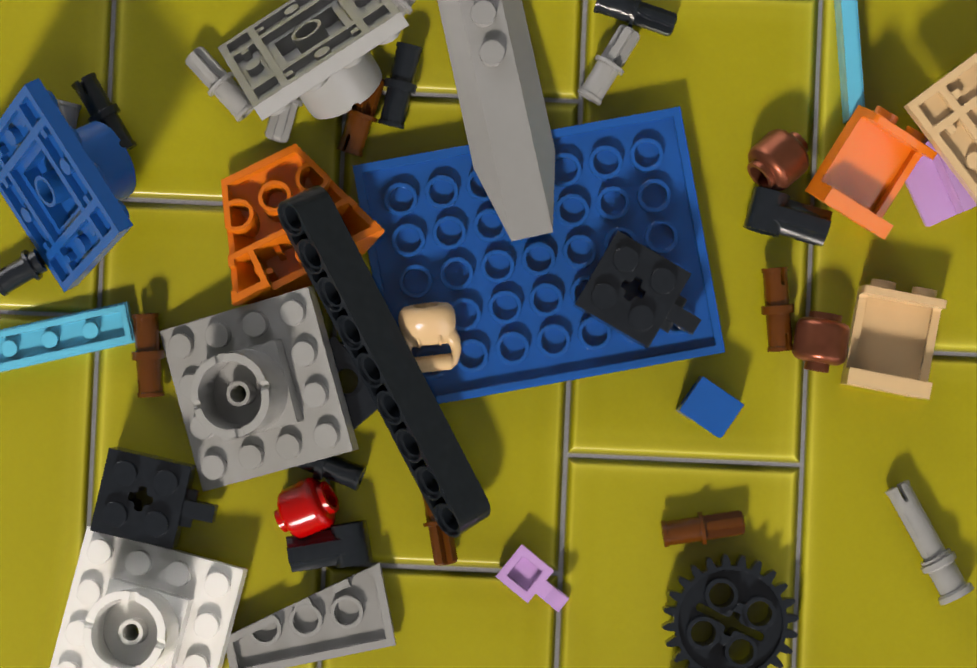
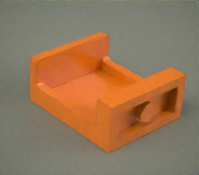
M858 105L805 189V192L862 228L885 240L893 225L882 219L919 159L925 156L934 160L937 152L925 145L928 139L923 133L908 125L905 130L895 125L899 118L890 111L878 105L874 111Z

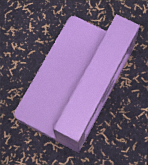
M928 140L925 145L936 151ZM938 152L934 160L922 156L905 181L917 211L926 227L933 226L977 206Z

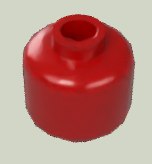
M305 478L279 493L277 497L278 509L274 511V515L282 531H289L295 537L302 539L332 526L336 519V512L339 510V502L333 488L327 482H320L315 478Z

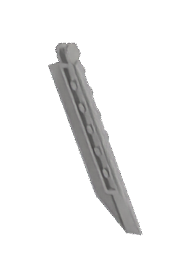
M437 0L474 171L511 241L553 233L555 147L522 0Z

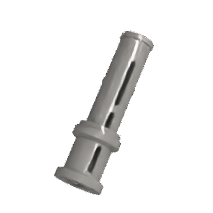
M908 479L897 484L895 488L891 487L885 491V494L891 500L924 560L920 563L922 566L921 570L923 574H929L940 594L938 598L940 605H946L965 596L974 587L971 582L965 581L954 561L957 558L955 552L951 551L950 548L945 549Z

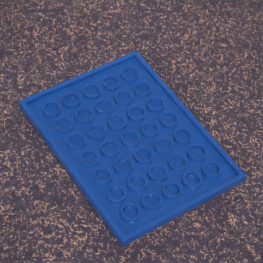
M680 106L552 129L551 133L555 147L553 233L516 241L510 240L474 171L469 145L353 165L360 208L385 230L379 239L368 249L372 277L398 327L399 312L406 306L430 302H448L455 310V328L460 336L462 346L458 364L452 370L423 373L438 404L725 352ZM617 231L691 273L680 296L687 299L683 309L701 319L693 335L673 325L668 333L659 329L650 346L645 348L573 306ZM633 280L629 284L622 282L621 287L626 290L624 298L628 301L635 296L639 298L642 296V292L638 290L640 283L637 280ZM446 343L442 344V346L438 344L422 346L421 348L412 347L411 352L414 357L448 354L451 353L449 344Z

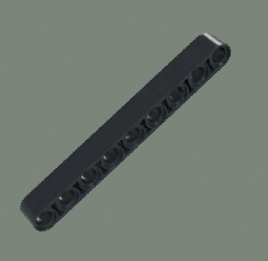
M319 185L312 186L279 203L277 212L281 225L437 524L446 535L456 538L490 515L491 509L488 498L332 198L323 187Z

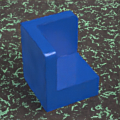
M699 376L676 411L689 420H693L714 436L721 438L744 404L704 376Z

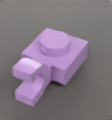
M523 544L520 545L495 576L527 603L537 594L559 612L569 600L566 594L547 580L554 572V569Z

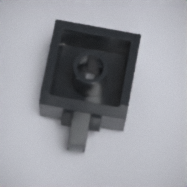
M619 231L614 235L573 305L580 311L645 348L650 346L659 329L668 333L674 325L693 335L701 322L700 318L683 309L687 299L680 296L691 273ZM633 280H637L640 283L638 290L642 292L641 298L635 296L628 301L624 298L626 290L621 287L622 282L629 284Z
M112 447L108 450L90 531L174 549L178 547L182 527L191 528L193 519L214 523L219 505L197 500L199 490L191 489L196 465L122 447ZM146 487L147 495L153 497V502L142 507L141 500L136 498V493L143 491Z

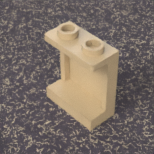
M871 279L870 285L858 286L847 355L840 384L912 398L930 399L933 383L928 382L940 315L942 309H946L947 300L936 298L937 291L928 288L912 287L911 293L895 290V282L880 279Z

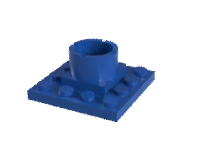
M37 78L24 84L0 118V193L60 287L66 292L77 286L133 226L129 219L128 210L121 201L127 199L133 193L136 187V174L126 147L120 146V138L110 127L98 121L87 123L77 129L69 126L59 110L56 97L51 91L46 90L41 80Z

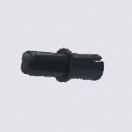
M597 0L593 11L594 13H600L629 23L628 26L631 28L632 25L664 36H670L673 33L677 22L676 13L642 2L641 0Z

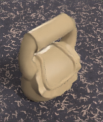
M430 302L406 306L400 310L398 316L399 327L410 350H412V347L421 348L422 346L438 344L442 346V344L446 343L450 346L451 353L414 357L422 373L452 370L458 364L462 350L460 336L455 328L456 314L453 306L448 302Z

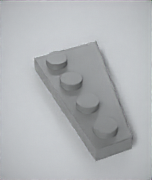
M381 563L372 565L231 633L226 650L229 668H288L395 646L397 642Z

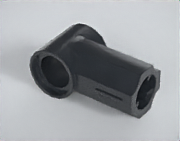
M756 186L753 190L743 227L760 234L773 237L782 235L821 247L828 235L833 212L790 200V196L785 193Z
M366 520L332 525L328 530L317 532L302 539L294 535L286 537L288 560L292 572L319 569L336 565V568H343L373 562Z

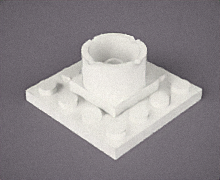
M87 526L50 668H222L248 569L178 549H168L90 531L91 526Z

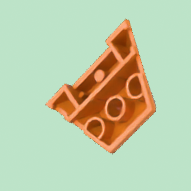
M296 143L221 180L224 222L228 235V266L231 269V300L233 306L252 304L313 285L281 225L277 212L279 203L315 185L323 187L332 198L361 256L385 232Z

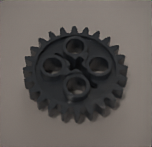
M722 553L720 565L715 566L710 557H705V570L700 571L695 565L691 564L690 570L693 578L688 580L680 575L677 577L683 589L681 592L668 590L667 593L676 602L675 605H667L662 608L665 613L673 616V620L661 624L664 630L674 631V635L665 640V644L667 647L679 646L680 649L672 657L675 662L688 659L685 668H767L770 664L778 668L783 667L777 655L779 652L792 654L793 651L784 642L785 638L798 637L795 631L787 627L788 623L799 620V616L786 612V608L792 606L795 603V599L793 597L780 596L788 585L784 581L772 584L776 575L773 569L761 575V561L756 559L747 568L744 555L739 554L735 565H733L728 555ZM717 583H726L730 587V598L723 604H713L709 597L711 588ZM757 601L765 602L768 606L766 618L761 622H750L747 616L750 605ZM699 603L704 604L727 617H730L734 611L736 612L735 618L741 624L763 633L764 637L762 640H757L734 627H729L725 632V626L718 619L696 610V605ZM699 621H708L713 628L712 635L704 642L694 641L691 637L692 627ZM739 639L747 640L750 644L749 654L742 660L730 658L729 648L731 644Z

